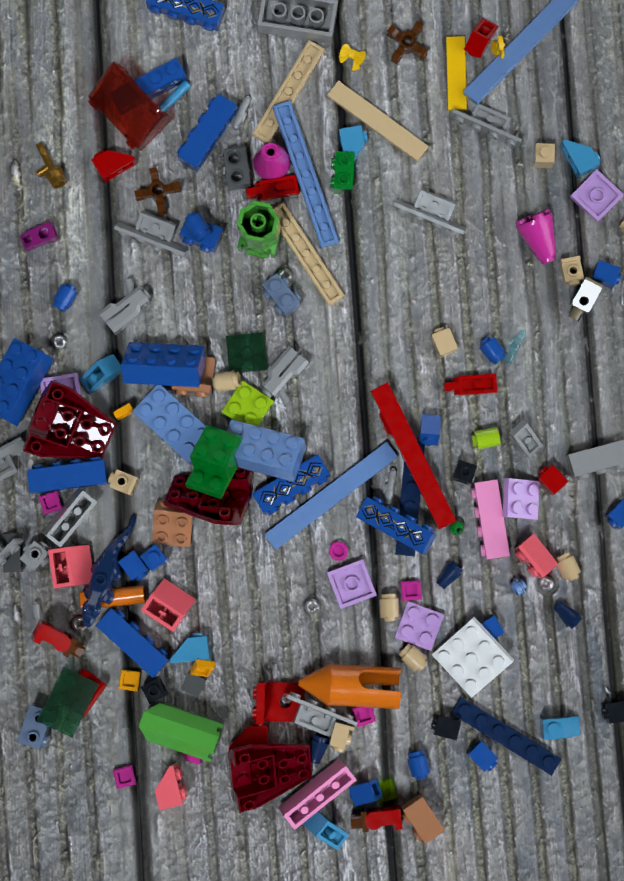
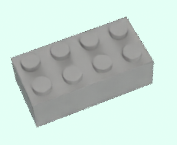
M262 0L258 19V33L332 44L338 0Z

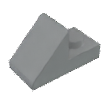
M524 420L509 432V439L528 458L533 456L543 446Z

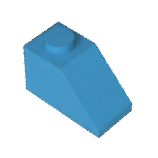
M362 125L339 129L342 152H354V162L364 150L365 142H368L367 133L362 131Z
M569 140L562 141L560 148L577 179L599 167L600 157L591 147Z
M112 354L98 360L79 380L88 394L91 395L114 380L122 372L121 364Z
M203 632L192 633V637L187 638L171 657L170 663L189 662L196 659L209 660L208 636H203Z
M579 716L540 718L541 738L544 740L581 736Z
M320 811L303 823L315 837L336 850L341 847L349 836L345 830Z

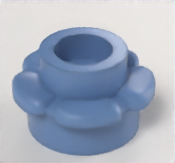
M513 578V581L509 584L513 592L517 596H520L522 593L525 594L527 586L521 578Z

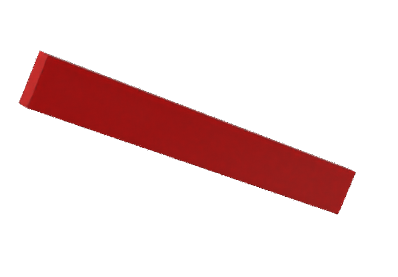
M388 382L371 390L370 392L438 529L440 530L456 522Z

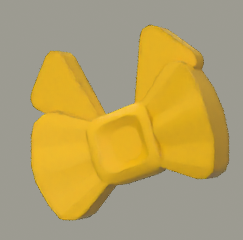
M498 36V41L491 42V51L495 58L499 53L500 59L504 58L505 43L502 36Z
M344 44L340 50V63H344L348 58L354 60L352 71H356L361 68L360 65H362L366 58V52H358L351 49L348 44Z

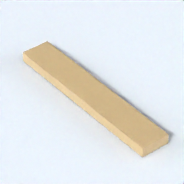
M308 40L254 130L253 137L265 144L271 142L279 129L272 106L289 100L292 105L294 104L325 52V48Z
M339 80L328 93L327 97L414 161L418 162L429 148L427 144Z
M284 202L274 207L273 210L279 217L281 235L327 305L331 306L344 298L345 295Z

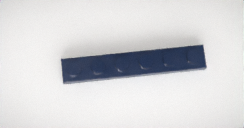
M419 444L424 454L425 444ZM404 461L399 514L404 517L406 514L417 519L415 523L418 524L420 491ZM396 540L395 555L415 557L414 549Z
M460 697L451 712L452 715L551 776L562 760Z

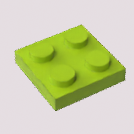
M242 380L241 387H237L221 413L232 420L259 426L274 401Z

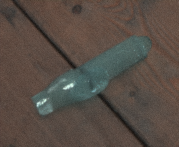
M521 330L518 336L513 338L509 346L510 350L505 358L506 365L512 363L523 343L526 332Z

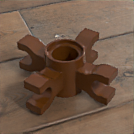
M417 21L410 32L401 33L392 25L389 27L386 36L399 43L398 49L391 56L393 63L397 65L404 54L414 53L422 61L425 59L428 50L416 43L417 36L423 30L422 27L424 25ZM404 40H409L412 42V44L406 46L402 42Z
M157 167L149 168L152 183L148 189L135 190V197L137 201L152 198L156 201L159 216L167 214L164 200L167 194L181 192L179 181L164 185L159 180ZM156 188L163 189L160 195L153 194V191Z

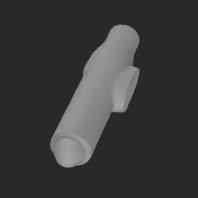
M249 95L244 97L234 118L232 128L238 130V127L247 116L246 111L251 102Z
M391 468L389 471L387 484L384 485L385 505H391L397 474L395 468Z
M36 600L32 605L34 616L32 619L33 630L39 620H42L40 604Z

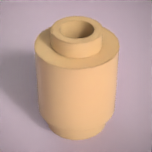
M235 371L215 373V376L212 378L213 388L218 392L236 390L237 387H241L240 373Z
M570 552L555 558L563 580L568 579L570 582L579 578L578 573L581 570Z
M382 594L379 600L380 618H384V622L396 621V617H399V600L396 598V594Z
M409 643L398 654L402 657L401 660L414 672L416 670L421 671L427 665L425 661L427 657L417 647Z

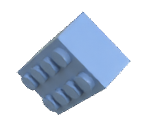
M156 385L132 412L191 465L190 454L206 426L161 385Z
M231 419L227 432L242 437V442L234 455L237 467L292 482L295 481L306 451L304 438Z

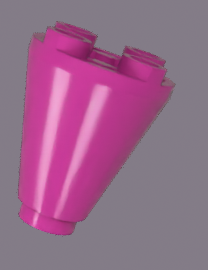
M267 143L260 147L253 159L255 172L264 180L284 177L291 165L286 149L275 143Z
M549 209L540 211L536 215H528L515 222L517 231L538 261H541V264L556 260L553 215Z

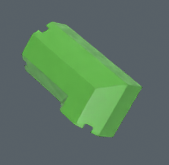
M253 201L250 205L240 210L237 223L240 237L237 249L241 252L242 249H245L246 254L251 256L268 258V255L271 254V258H275L281 233L279 217L269 203Z
M165 702L145 710L139 724V728L147 741L211 762L213 759L210 755L215 753L222 730L219 728L224 726L222 722L180 709Z

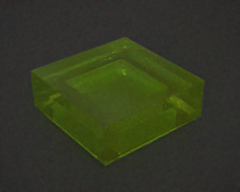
M391 778L379 782L383 797L378 799V803L397 798Z

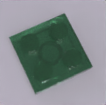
M264 332L226 336L229 371L239 373L268 371Z

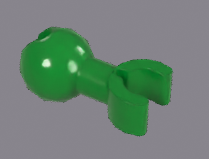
M456 520V522L450 524L449 530L453 535H460L464 532V524Z

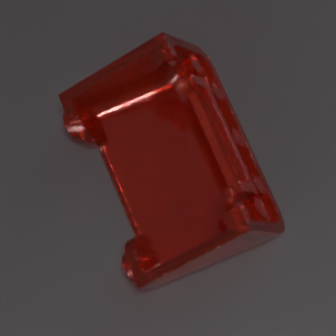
M113 61L88 95L90 99L88 103L94 109L98 108L127 139L126 143L131 149L134 150L136 148L142 151L173 119L166 112L164 113L160 106L144 92L121 64Z

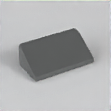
M22 533L3 534V546L6 547L15 538H22ZM22 544L15 554H10L6 558L7 562L3 565V573L23 572V562L20 560V557L23 555Z

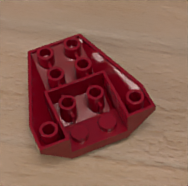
M51 380L42 392L28 426L23 451L39 457L103 458L116 423L71 387Z
M238 467L222 499L187 488L185 483L191 473L174 476L164 500V506L213 524H242L251 499L253 471Z
M248 744L233 748L228 752L230 782L239 813L259 808L312 777L309 744Z

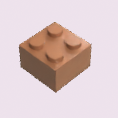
M421 793L401 806L403 810L401 812L402 817L408 825L412 823L414 827L412 831L419 842L423 840L426 844L445 831Z

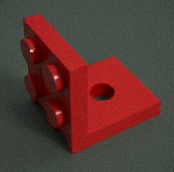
M258 682L257 686L253 687V699H256V706H253L252 719H256V724H264L265 722H293L299 704L291 701L290 706L284 708L280 705L279 701L283 693L289 695L290 691L301 695L300 699L305 701V690L299 686V682Z

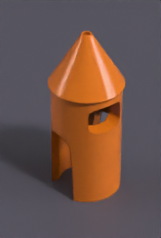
M331 662L299 679V686L328 707L332 705L399 709L401 692L368 689L362 685H399L402 670L395 667L332 664Z

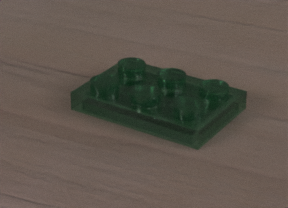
M63 667L36 721L73 738L99 684Z

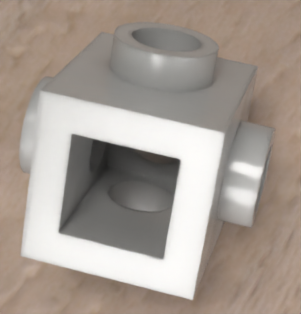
M37 541L29 542L24 547V554L20 557V560L33 571L38 572L41 567H45L50 562L48 553L50 547L43 541L39 543Z

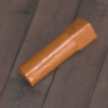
M145 586L112 588L114 593L113 602L107 604L103 601L101 608L145 604ZM80 592L81 609L83 603L86 600H88L86 599L84 592Z

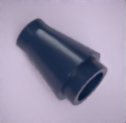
M453 560L450 563L447 562L436 583L443 589H446L447 586L462 575L463 568Z
M562 601L554 608L566 627L571 629L583 619L579 612Z
M314 733L313 737H311L310 756L312 763L320 764L329 745L328 736Z

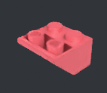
M531 534L514 548L516 551L514 555L521 563H526L528 566L526 570L533 578L545 577L558 565L557 561L535 534Z
M90 545L48 550L53 589L90 584L92 577L91 568L93 566Z
M164 578L150 595L141 611L172 632H175L196 599Z
M177 762L169 766L155 789L159 810L183 805L186 797H188L186 786H182L181 783L183 777L182 768L177 766Z

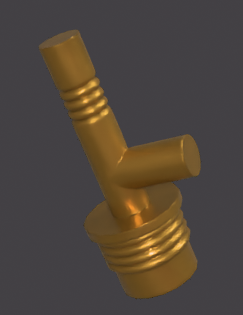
M42 142L36 144V148L45 163L43 167L36 171L39 177L45 175V178L48 179L54 189L63 187L66 184L63 169L59 166H54Z

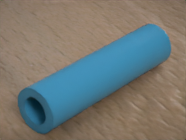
M184 80L158 106L159 109L165 113L191 88L189 83Z

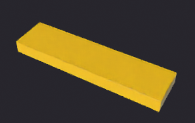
M465 36L446 37L448 111L453 109L467 111V97L463 95V91L466 89Z

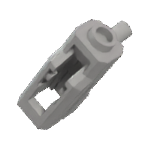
M132 279L124 281L127 293L117 304L110 303L98 312L115 335L139 318L142 314V309L150 303L148 298L151 296L144 288L140 289L137 287L134 289Z
M290 346L286 348L270 367L268 378L261 385L263 388L262 392L267 397L271 398L273 396L276 398L279 394L284 405L291 402L285 391L287 383L293 377H299L309 365V362L300 354L298 356V353Z

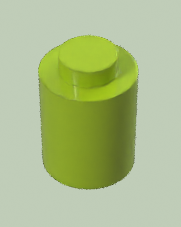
M497 426L474 431V435L471 436L473 447L476 446L478 450L501 445Z

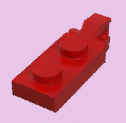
M296 175L262 180L259 183H255L254 188L246 189L247 199L257 198V201L299 195Z
M496 374L458 376L453 378V382L443 384L444 392L454 391V395L459 396L498 393Z

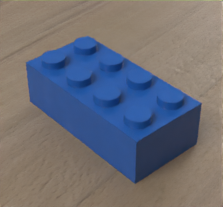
M15 338L0 363V418L18 426L54 359Z
M129 342L121 363L123 383L199 387L206 366L204 346Z

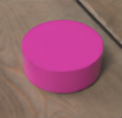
M334 542L330 546L329 555L333 560L342 561L347 557L348 548L343 542Z

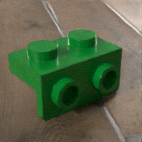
M336 151L335 158H332L331 170H335V174L330 179V188H334V194H341V190L353 189L354 152Z

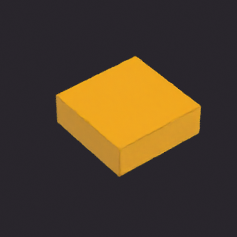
M128 403L114 411L113 414L117 420H121L133 413L134 408Z
M196 659L190 668V675L209 677L215 668V662Z
M121 670L118 689L138 692L141 672Z

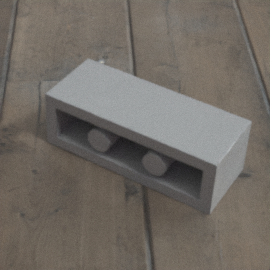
M624 440L568 454L566 459L572 478L577 477L578 480L589 478L590 473L596 472V475L608 472L607 469L612 467L615 470L623 469Z
M78 488L42 533L61 548L97 504V501Z

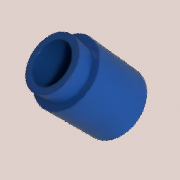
M192 212L185 218L184 224L194 239L200 242L211 234L209 225L200 213Z
M69 283L61 284L52 299L54 301L52 306L63 312L70 309L78 294L75 291L76 287Z
M488 336L480 342L482 346L479 349L489 362H493L494 365L507 356L504 353V348L495 337L490 338Z
M423 750L408 753L407 762L411 777H416V780L427 778L430 769Z

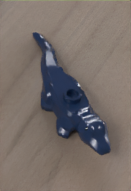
M134 514L131 515L128 526L123 533L106 547L103 554L91 568L92 577L90 584L84 591V595L88 600L82 606L83 625L85 627L93 625L95 619L100 614L103 601L111 604L114 600L112 590L114 581L121 579L117 558L120 549L133 532L136 522Z

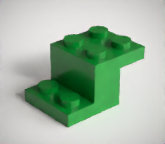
M206 425L190 454L194 468L185 483L186 487L222 499L238 468L234 455L242 442V437Z

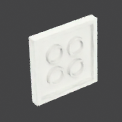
M475 617L468 621L432 654L471 698L514 661L509 653Z

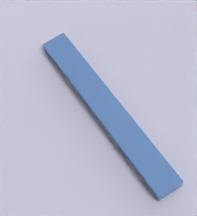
M552 0L504 49V58L500 59L499 54L463 91V95L478 105L578 3V0Z
M291 101L274 105L272 108L320 248L337 244L339 240Z
M385 442L264 535L277 550L397 459L398 456L389 444Z

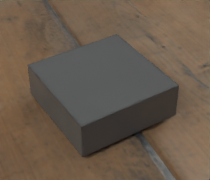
M189 671L181 690L198 698L206 683V679L190 675Z

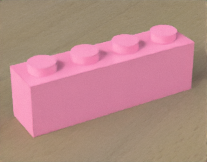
M498 479L474 483L470 491L472 499L476 501V507H473L475 518L479 519L480 526H477L478 537L482 538L483 545H480L481 556H485V560L508 557L510 553Z
M339 758L278 808L295 830L353 784L356 778Z

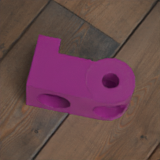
M46 222L20 235L25 251H31L51 242L60 241L56 229L51 222Z

